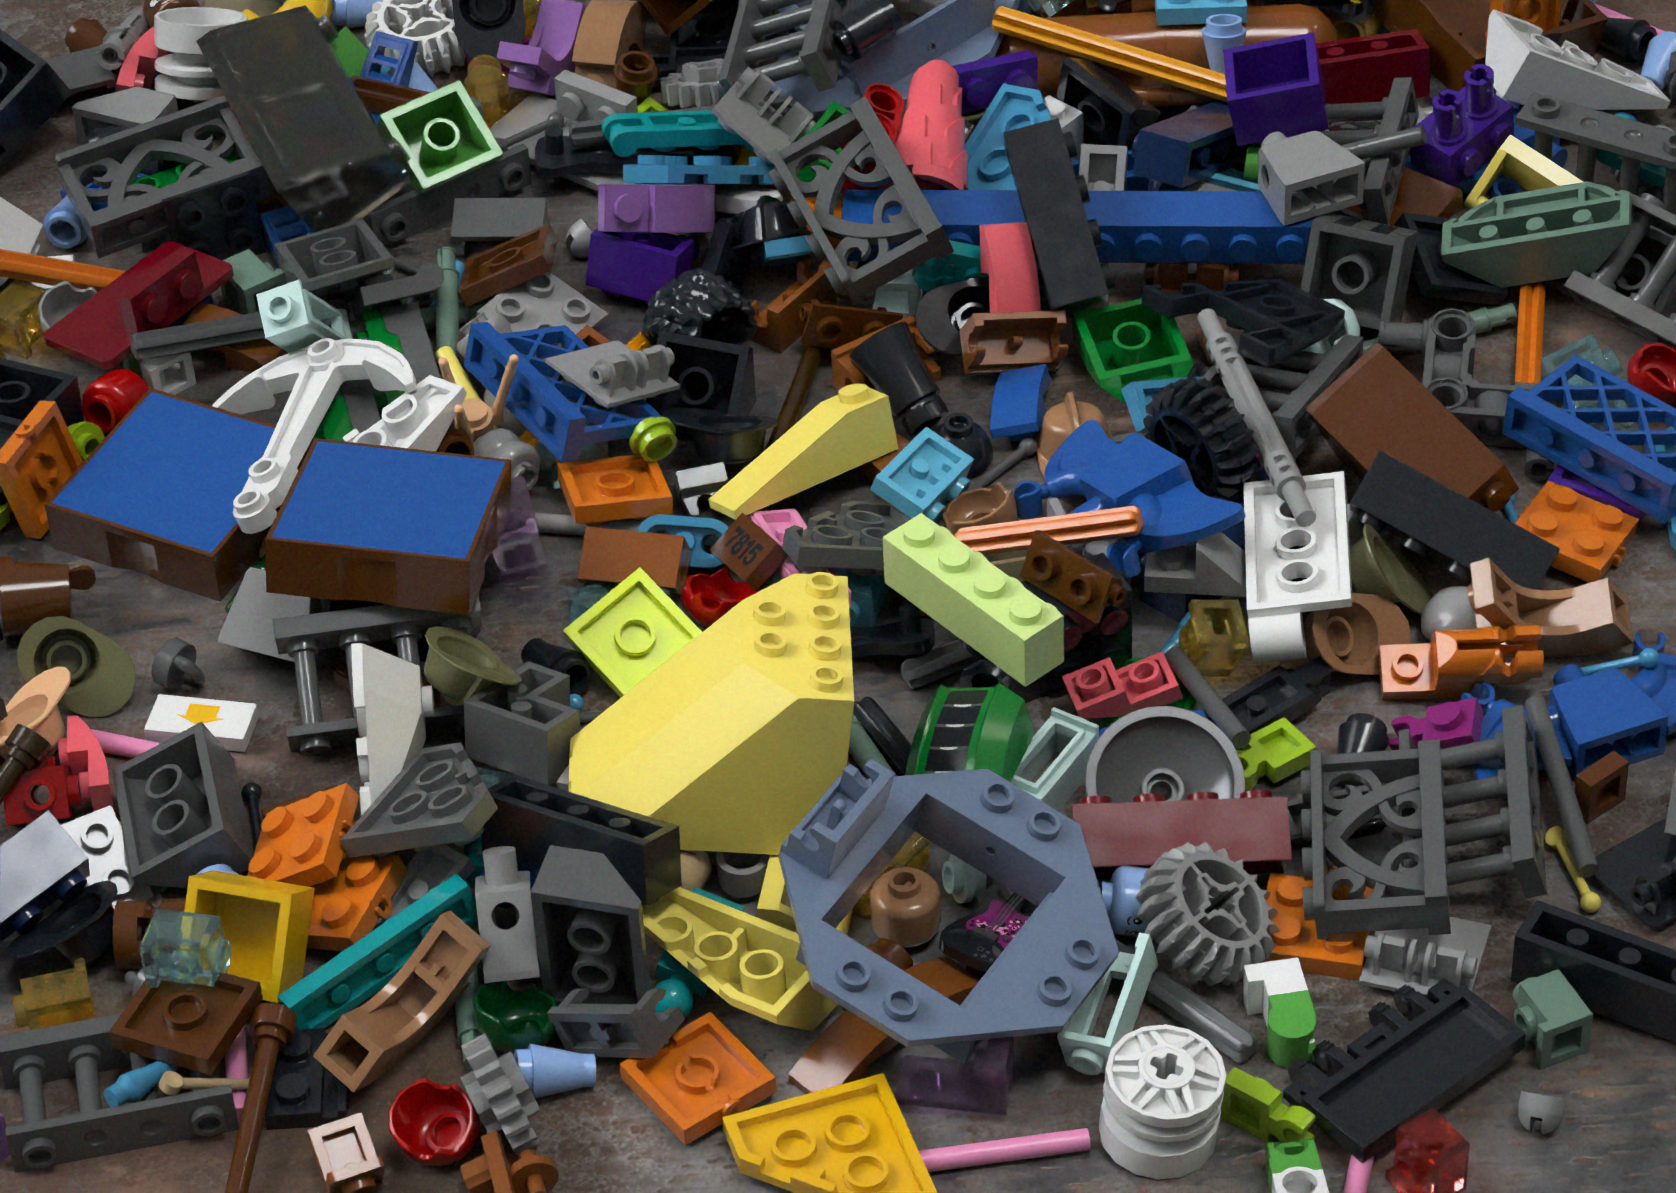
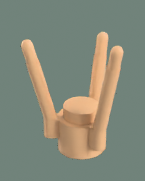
M515 354L509 357L493 407H489L485 402L477 398L466 399L461 405L457 404L454 407L455 429L465 432L471 439L472 445L480 436L493 430V426L502 424L504 421L503 409L519 361V357ZM443 357L440 358L439 366L443 380L456 384L448 360Z

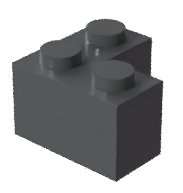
M528 661L514 670L522 678L520 684L509 685L494 682L464 701L465 751L469 758L487 764L491 769L504 770L550 786L557 782L569 765L570 738L580 731L579 710L570 707L569 675Z

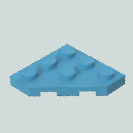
M1002 84L965 143V151L968 154V190H1016L1004 147L1003 132L1052 120L1048 105L1040 90Z
M637 155V165L623 164V183L774 184L768 172L776 167L774 164L764 162L759 157H749V165H732V157L694 156L693 165H688V156Z

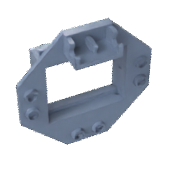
M812 0L777 9L776 12L779 14L812 4ZM856 0L854 9L867 0ZM948 0L897 30L896 36L863 58L857 60L851 54L847 57L843 55L834 88L818 92L812 78L805 76L803 73L774 82L776 84L768 93L773 95L780 86L783 90L777 97H784L785 99L790 95L793 97L788 104V109H791L797 101L814 115L812 120L820 119L832 101L851 111L849 105L861 99L867 87L873 83L886 84L896 89L901 94L905 107L911 79L917 69L927 62L943 60L954 66L995 56L1005 35L992 29V20L998 7L1004 6L1027 14L1033 12L1028 0ZM807 24L785 30L786 35L805 30ZM800 50L781 55L777 62L798 56Z
M870 759L863 767L864 772L870 777V779H866L858 768L848 764L843 770L842 775L837 778L798 826L790 832V835L781 845L778 857L797 928L796 934H798L800 940L796 960L807 967L812 988L906 1047L934 1045L964 1065L984 1039L1061 1032L1115 962L1119 954L1080 824L989 769L895 776V772ZM914 832H917L1038 906L961 1005L953 1002L836 929Z

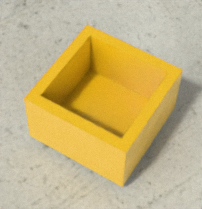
M214 870L189 876L178 960L260 982L263 995L262 1000L279 1003L278 996L292 987L297 981L303 979L315 888Z

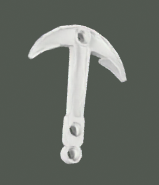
M323 338L310 346L280 356L247 375L227 390L212 405L213 407L241 415L274 407L276 402L273 394L292 390L263 457L249 468L250 476L242 492L233 501V515L242 532L246 534L258 533L273 524L277 516L276 508L282 505L298 473L297 467L343 382L370 379L373 387L378 391L399 390L410 393L417 389L414 373L408 361L400 352L379 341Z

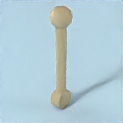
M166 1071L163 1073L158 1084L161 1091L168 1095H176L180 1089H209L230 1084L232 1090H247L250 1077L248 1079L182 1078L181 1075L174 1071Z

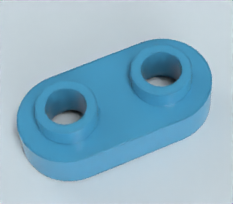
M658 514L644 520L637 530L638 532L658 534L669 532L670 535L684 536L692 552L688 568L719 569L725 566L717 556L708 554L704 547L707 538L710 536L720 538L729 528L722 521L713 518Z

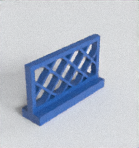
M488 322L474 323L470 326L463 366L496 397L509 357L513 354L517 355L519 361L505 407L560 462L578 460L581 445L629 438L633 434L634 428L642 420L650 417H662L644 399L625 403L616 408L601 406L594 401V398L576 385L562 382L561 380L566 381L563 375L546 364L544 359L536 358L546 359L589 348L566 325L500 334ZM561 343L565 348L554 346L551 344ZM586 404L592 405V406H596V407H599V408H603V409H607V410H610V412L605 411V410H601V409H597V408H594V407L586 406ZM619 413L625 414V415H628V416H632V417H636L637 419L630 418V417L623 416V415H619ZM587 421L598 425L586 426L585 422Z
M1576 354L1529 391L1518 387L1508 395L1502 434L1664 524L1676 515V472L1669 469L1676 468V453H1656L1654 445H1676V409ZM1576 374L1591 382L1593 386H1569L1568 380ZM1597 400L1599 408L1574 409L1573 401ZM1607 400H1624L1633 405V408H1609ZM1547 401H1563L1564 409H1560ZM1648 422H1664L1672 426L1674 430H1650ZM1587 423H1603L1605 431H1600ZM1613 423H1638L1639 430L1615 431ZM1627 445H1643L1645 453H1640Z

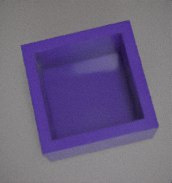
M1314 32L1223 49L1227 103L1237 146L1247 144L1260 145L1273 132H1281L1286 137L1310 131L1329 129L1324 79Z

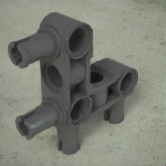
M1445 309L1439 311L1433 318L1429 317V320H1424V324L1385 322V320H1380L1378 343L1387 351L1421 354V358H1425L1422 385L1485 446L1525 448V475L1536 481L1548 480L1554 471V462L1502 434L1508 395L1518 387L1529 391L1537 384L1516 382L1514 385L1479 383L1477 379H1472L1476 334L1474 320L1470 314L1459 309ZM1547 401L1560 409H1564L1563 401Z

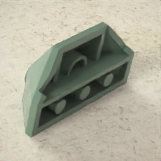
M1588 181L1493 197L1468 210L1460 218H1452L1443 223L1441 257L1444 263L1501 288L1570 277L1574 270L1584 275L1596 272L1631 232L1632 198L1629 191H1616L1608 186Z

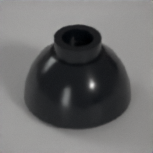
M950 414L945 418L944 423L939 425L934 431L974 458L966 477L981 473L991 464L994 454L989 436L977 423L973 422L972 417L968 414Z

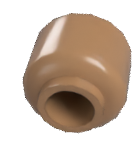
M895 868L883 873L873 883L870 892L872 927L877 936L890 939L902 948H913L929 941L938 932L941 923V896L939 886L931 875L916 868Z

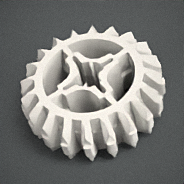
M383 0V2L372 4V12L366 15L367 22L365 24V39L369 49L375 32L379 31L418 41L414 62L418 63L424 72L432 78L434 73L439 71L450 74V68L453 65L464 66L466 54L461 49L456 36L452 0ZM385 48L384 56L399 60L401 51Z

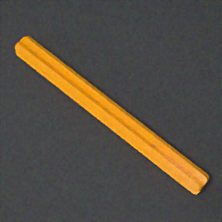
M1004 6L998 7L995 11L992 29L996 32L1227 102L1226 80L1223 73Z

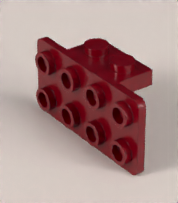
M166 242L43 333L45 344L102 369L113 368L132 354L130 346L131 336L134 333L166 328L234 276L233 267L228 262L177 242Z

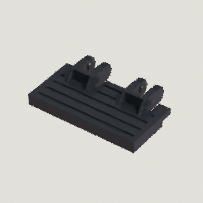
M1444 978L1428 989V998H1426L1419 991L1416 992L1414 987L1412 988L1410 985L1406 986L1405 984L1392 995L1395 1007L1398 1008L1399 1012L1394 1008L1391 1009L1385 1002L1381 1003V1001L1371 1007L1372 1010L1367 1013L1373 1028L1347 1045L1348 1054L1339 1047H1335L1334 1043H1330L1329 1040H1324L1316 1045V1048L1312 1050L1315 1062L1329 1077L1313 1064L1310 1065L1309 1061H1306L1304 1058L1301 1059L1299 1057L1290 1063L1291 1066L1287 1070L1293 1083L1283 1090V1098L1292 1106H1301L1312 1112L1316 1116L1315 1125L1361 1163H1364L1522 1051L1525 1047L1526 1033L1464 985L1457 988Z

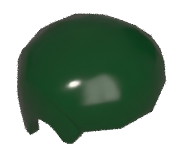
M506 981L487 983L478 988L472 999L479 1035L486 1034L494 1051L503 1054L511 1051L514 1055L516 1049H528L529 1044L546 1046L557 1033L554 1024L547 1015L552 1006H558L553 996L539 991V988L533 982H530L527 988L522 991L511 989Z

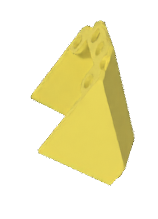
M815 572L812 574L794 573L739 602L570 738L568 792L679 826L680 850L779 855L781 845L790 835V832L798 826L837 778L842 775L843 770L847 766L854 708L848 576H834L826 572Z

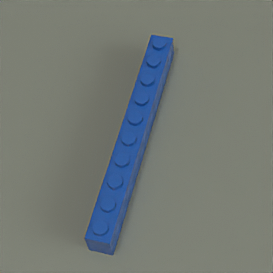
M844 189L841 219L856 223L874 224L873 209L878 198L885 190ZM921 190L942 225L948 239L951 241L980 246L979 225L1025 222L1016 190ZM1088 191L1090 202L1083 204L1087 220L1096 218L1103 246L1096 247V252L1100 263L1305 264L1312 221L1315 219L1313 217L1284 226L1279 221L1263 193L1253 191ZM897 205L889 207L885 212L884 223H890L888 214L892 216L897 215L901 212L902 207ZM909 240L890 243V251ZM870 244L871 254L866 261H873L877 258L879 244ZM858 251L851 253L847 261H862V253Z

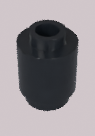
M867 0L834 22L836 31L832 34L837 48L844 56L847 57L851 54L855 59L859 60L896 36V31L902 27V20L890 0Z

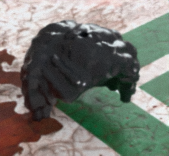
M703 268L684 271L678 278L673 277L666 285L655 291L649 300V307L643 318L645 325L642 328L641 334L651 346L657 345L659 331H665L748 347L747 341L753 338L759 327L756 325L757 320L753 318L756 314L755 310L751 307L750 301L744 299L739 294L738 289L733 287L732 281H727L722 275H715L713 272H708Z

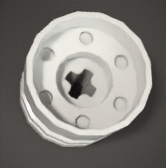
M181 7L163 10L155 14L154 44L160 49L174 52L155 60V69L163 73L155 78V91L176 95V98L190 101H208L219 96L238 97L248 91V79L240 75L248 69V62L244 58L228 54L247 47L248 16L235 10L213 7Z
M1167 1024L1144 1026L1124 1035L1110 1050L1105 1069L1104 1097L1101 1105L1099 1132L1104 1149L1115 1163L1139 1176L1157 1180L1180 1178L1200 1169L1214 1153L1227 1075L1222 1056L1207 1039L1189 1029Z

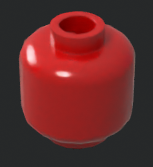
M117 368L111 370L90 383L83 392L81 403L84 418L87 422L98 425L106 437L149 390V387L138 374L128 369Z

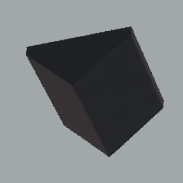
M1068 57L1062 62L1056 99L1083 112L1084 142L1093 145L1127 146L1128 150H1132L1134 139L1139 130L1154 124L1161 112L1096 62Z
M659 331L657 345L660 344L670 348L675 357L674 364L670 366L668 376L679 383L680 388L659 394L653 398H646V402L662 417L665 410L683 407L714 410L739 416L749 415L756 402L753 348ZM673 423L676 432L692 435L690 428Z

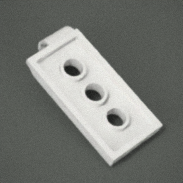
M1344 471L1303 476L1306 483L1304 492L1316 514L1314 523L1307 527L1299 526L1295 518L1289 517L1293 514L1286 500L1278 497L1270 480L1243 483L1244 512L1246 515L1244 519L1246 598L1250 644L1254 664L1306 658V639L1302 612L1352 607L1347 493ZM1295 546H1305L1300 549H1290ZM1296 578H1307L1298 582L1291 581Z

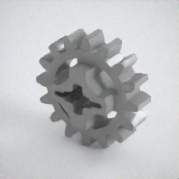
M724 59L685 63L682 65L683 70H681V73H670L668 77L661 78L662 102L668 103V106L680 105V108L716 105L722 99L717 78L721 73Z
M485 1033L461 1045L473 1071L460 1078L487 1132L490 1133L497 1130L498 1133L504 1131L516 1156L522 1151L540 1144V1140L529 1118L540 1113L541 1109L512 1052L510 1051L497 1057Z

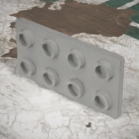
M563 70L554 78L556 100L538 93H531L489 130L494 138L506 139L546 121L551 113L558 112L565 119L564 126L561 127L563 136H569V126L574 122L605 119L607 116L616 113H638L637 97L568 70ZM545 131L508 147L507 150L524 144L528 148L530 165L535 166V146L537 141L545 136ZM627 163V165H637V163ZM597 171L562 176L595 191H598V184H644L623 183V174Z

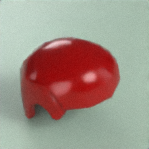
M1663 343L1645 344L1633 355L1628 363V383L1676 409V350Z
M722 568L710 576L698 573L688 576L681 595L682 607L689 618L699 626L707 629L739 602L763 590L764 587L762 586L759 590L755 591L744 581L738 582L730 576L728 568Z
M428 1078L419 1079L401 1090L388 1110V1130L407 1156L425 1166H450L453 1162L460 1161L472 1150L481 1131L480 1117L469 1095L463 1092L462 1088L456 1083L442 1085Z

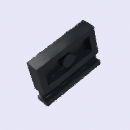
M325 1028L295 1030L292 1041L286 1043L285 1048L278 1052L265 1112L267 1130L318 1127L323 1125L324 1121H336L349 1116L350 1089L313 1057L328 1035L325 1033Z

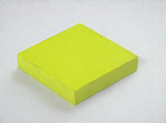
M641 567L563 630L566 641L576 651L584 655L588 664L620 698L702 633Z

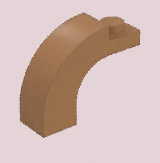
M590 1L582 16L573 51L572 62L576 66V74L617 89L613 69L620 56L628 52V50L643 51L648 10L641 1Z
M1490 558L1470 563L1472 584L1467 587L1469 603L1475 612L1477 628L1500 626L1501 629H1507L1512 625H1540L1542 636L1538 640V650H1543L1544 657L1584 656L1633 644L1628 598L1608 577L1569 589L1535 590L1513 582Z
M451 910L441 914L399 972L365 1004L342 1014L313 1057L352 1092H356L373 1083L414 1049L450 1010L470 984L467 978L491 945Z

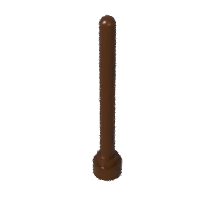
M263 1003L253 1009L249 1033L253 1037L252 1042L256 1046V1052L225 1193H248L278 1052L285 1048L286 1043L292 1041L297 1021L295 1012L281 1004Z

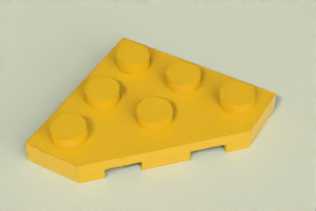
M884 1073L722 1117L723 1131L740 1173L793 1193H937Z

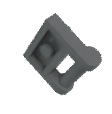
M425 263L418 268L413 276L394 280L392 274H383L365 280L366 286L360 287L352 303L355 319H363L362 312L375 309L378 311L381 310L380 308L417 301L419 308L429 306L435 297V291L441 287L444 281L442 269L437 264Z

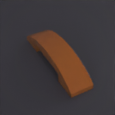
M950 957L928 960L904 970L958 1005L962 1004L980 981V979ZM845 1010L821 1033L797 1061L788 1074L789 1082L803 1093L808 1094L867 1078V1066L899 1042L852 1012Z

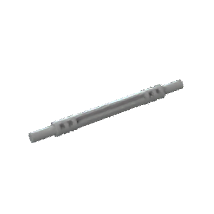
M1204 309L1198 314L1197 320L1207 338V352L1230 398L1234 399L1235 408L1240 414H1245L1244 421L1247 427L1254 430L1251 438L1259 446L1260 451L1258 455L1278 497L1286 500L1297 524L1301 527L1310 526L1316 520V514L1304 492L1306 488L1305 480L1300 474V470L1243 356L1238 353V346L1233 336L1224 331L1214 310Z

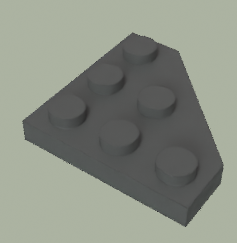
M850 500L841 504L840 514L838 515L827 510L809 518L807 529L803 530V527L796 525L785 529L782 549L799 569L806 572H826L827 568L831 567L845 568L847 571L858 575H873L875 570H884L883 536L912 518L888 502Z
M461 742L422 748L340 839V842L349 858L372 854L374 857H384L394 851L414 849V851L420 852L434 845L448 843L462 846L474 841L483 833L484 824L496 812L498 807Z

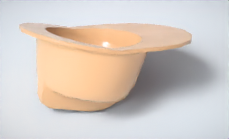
M54 667L37 675L25 684L7 704L8 716L0 721V754L5 760L6 757L3 753L8 747L5 741L17 724L32 729L52 745V749L46 757H52L58 749V739L64 738L66 735L65 726L57 705L71 682V673L66 667Z

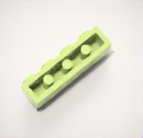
M920 513L883 536L885 584L1023 686H1028L1064 662V616L1050 603H1045L1027 590L1018 579L1009 577L991 564L983 554L973 551L955 538L947 528L937 525Z

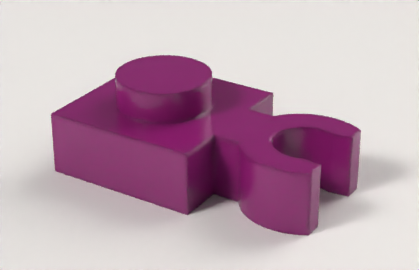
M1471 698L1427 707L1426 718L1416 719L1413 716L1398 717L1392 720L1391 723L1398 738L1389 739V746L1391 750H1399L1398 731L1409 729L1416 749H1418V741L1440 739L1441 749L1478 742L1481 736L1484 711L1478 699Z

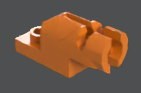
M1512 625L1507 629L1493 626L1475 629L1435 630L1431 643L1379 645L1378 660L1382 701L1461 698L1463 693H1471L1475 683L1482 681L1490 684H1512L1527 682L1533 678H1542L1544 653L1543 650H1538V640L1542 636L1541 626ZM1514 657L1510 663H1505L1508 658Z

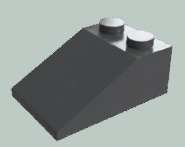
M363 219L274 244L280 268L285 272L286 284L301 280L303 289H306L323 301L346 294L350 297H356L360 287L366 286L365 280L378 275L391 274L395 267L393 257Z

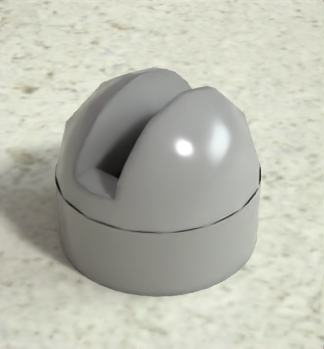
M582 217L567 231L565 244L573 256L588 258L590 234L594 230Z
M1521 1090L1518 1103V1117L1522 1126L1531 1132L1536 1118H1541V1133L1545 1135L1553 1132L1560 1125L1563 1118L1566 1099Z

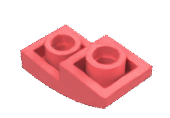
M154 26L137 40L127 54L119 72L115 92L133 87L143 88L144 86L151 88L154 72L157 71L155 69V60L167 55L166 50L160 49L154 44Z
M1014 222L979 225L981 273L989 274L990 313L1041 311L1037 267L1027 223Z
M1163 651L1115 670L1110 657L1062 676L1079 717L1082 718L1123 716L1139 709L1164 706L1183 699L1179 685Z
M67 716V738L58 739L60 764L69 766L72 775H79L83 803H92L93 811L111 805L116 815L109 772L101 745L88 725L79 716Z

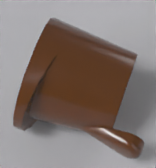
M0 557V601L4 639L23 636L32 624L46 617L65 616L73 619L71 589L87 590L93 587L96 581L95 571L86 565L70 569L68 564L14 562L11 557Z

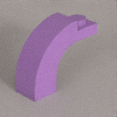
M541 0L536 26L529 44L522 45L500 41L496 58L509 68L506 87L556 96L554 78L563 70L575 73L576 66L572 62L579 25L587 7L584 3L569 0Z
M598 184V231L654 233L714 231V184Z

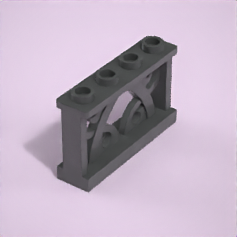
M219 96L61 152L55 156L61 185L80 218L98 259L168 234L169 229L162 199L248 171L251 175L256 202L270 197L265 166L259 154L255 153L230 108L226 96ZM226 136L223 144L210 152L214 144L213 140ZM235 150L240 160L231 163L225 161L224 158ZM160 159L188 164L180 174L178 182L162 188L147 184H133L138 174L149 162ZM94 182L99 187L109 189L93 190L84 186ZM108 201V207L94 212L89 202Z
M866 96L850 104V112L780 151L775 148L768 152L776 167L768 172L781 196L789 192L794 200L786 204L800 229L809 225L812 233L806 236L805 239L818 262L825 258L828 259L831 266L824 270L828 280L837 295L846 291L853 305L862 301L861 297L934 256L939 261L954 252L942 225ZM849 143L839 155L834 152V150ZM818 159L827 160L831 163L829 170L819 165L810 166V171L817 174L811 182H802L798 178L800 169ZM868 162L876 163L875 169L868 174H862L854 170L856 165L863 171V167ZM847 178L854 184L863 187H877L889 182L893 183L892 186L880 195L874 206V224L856 223L833 216L839 192ZM804 197H817L814 214ZM895 205L902 207L899 214L893 216L888 214L890 223H884L885 212L889 207ZM826 235L842 240L835 251ZM909 240L890 251V243ZM870 244H879V253L875 260L858 269L848 266L847 259L851 253L861 252V260L864 263L871 254Z
M1440 739L1418 741V749L1322 755L1321 750H1310L1311 770L1301 771L1303 803L1311 802V808L1302 809L1301 816L1303 840L1312 841V847L1302 848L1304 880H1313V887H1303V908L1305 921L1315 920L1318 940L1329 939V934L1417 928H1428L1429 935L1451 934L1444 777ZM1352 785H1366L1370 792L1363 795L1357 787ZM1335 786H1345L1346 792L1350 795L1343 799H1336L1331 796L1330 790ZM1396 806L1399 814L1405 808H1413L1416 811L1410 816L1402 817L1394 813L1391 807ZM1326 813L1335 816L1328 827ZM1378 814L1393 830L1407 835L1422 836V838L1409 840L1394 847L1384 857L1381 866L1363 858L1345 843L1359 827ZM1327 858L1337 867V869L1329 873ZM1411 859L1418 863L1413 868H1406L1400 863L1398 872L1393 871L1402 860ZM1349 886L1352 888L1348 893L1349 900L1336 901L1332 894L1337 887ZM1366 886L1373 889V892L1367 899H1355L1364 893ZM1386 894H1388V895H1392V896H1396V897H1385V896H1386Z

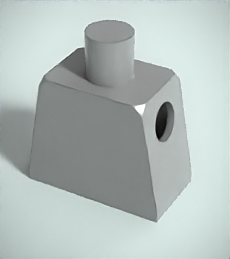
M1310 131L1287 138L1281 132H1273L1263 140L1259 149L1258 185L1279 221L1284 226L1363 203L1365 163L1323 133Z
M250 567L245 573L217 642L294 662V658L290 657L288 653L280 655L278 653L273 619L330 612L331 600L266 592V571ZM326 648L319 649V653L315 655L316 667L324 668Z
M498 846L488 848L483 851L485 875L475 877L479 936L491 945L482 958L484 982L491 983L540 977L531 900L530 871H518L515 847ZM502 902L513 904L509 908H501L496 905Z

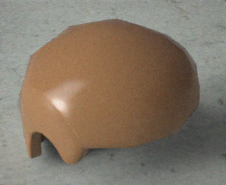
M997 482L992 489L978 488L962 492L948 504L946 512L942 514V519L945 527L954 535L960 528L1017 521V504L1013 491H1007L1002 483Z

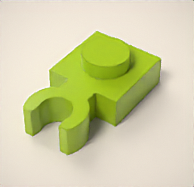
M1285 717L1250 734V742L1242 750H1236L1244 770L1245 792L1252 790L1257 785L1258 778L1264 775L1273 783H1276L1311 765L1310 750H1317V746Z
M1236 1067L1227 1074L1221 1105V1119L1267 1143L1274 1136L1281 1143L1296 1142L1302 1139L1315 1140V1135L1307 1132V1129L1314 1123L1316 1118L1312 1112L1301 1106L1294 1105L1289 1107L1283 1104L1282 1091L1274 1088L1262 1078L1253 1077Z

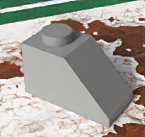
M133 87L77 102L72 107L78 142L80 144H87L95 128H114L117 126L132 128L177 112L176 95Z

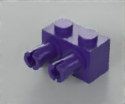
M1485 64L1473 65L1471 72L1467 70L1464 73L1465 87L1460 91L1445 89L1439 92V97L1435 95L1432 99L1433 112L1415 126L1424 127L1427 135V144L1410 148L1411 164L1433 178L1454 187L1466 177L1475 174L1484 162L1497 153L1510 134L1514 136L1513 105L1494 94V71Z
M597 228L590 234L585 285L599 288L604 294L609 296L621 297L626 295L641 299L648 305L651 296L657 289L666 285L673 277L678 278L684 271L691 270L692 262L699 256L700 245L695 238L691 236L685 238V235L676 236L669 233L603 232L598 231Z

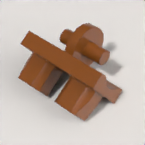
M497 1130L481 1136L485 1154L460 1166L463 1180L470 1193H546L556 1185L559 1177L555 1161L548 1156L536 1155L533 1149L522 1151L519 1155L520 1159L514 1154L506 1153L501 1135Z

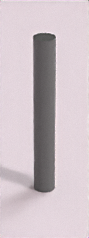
M1418 126L1340 146L1362 160L1427 144V135L1424 127Z
M1180 647L1168 649L1165 657L1171 670L1216 726L1225 733L1233 746L1237 749L1245 747L1251 739L1247 729Z

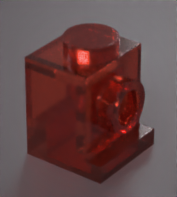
M1432 1108L1397 1128L1394 1166L1385 1171V1179L1399 1193H1460L1467 1186L1470 1143Z

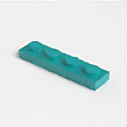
M456 873L278 996L281 1005L293 1010L297 1016L295 1030L326 1028L339 1019L342 1014L349 1012L385 987L408 961L441 914L451 910L469 927L478 922L477 908L469 885Z

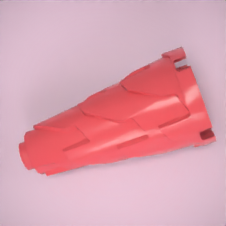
M931 60L919 67L914 73L894 144L920 190H968V154L965 151L962 88H959V75L956 69L943 60ZM889 182L887 184L877 186L876 190H886L890 186H892L893 183Z

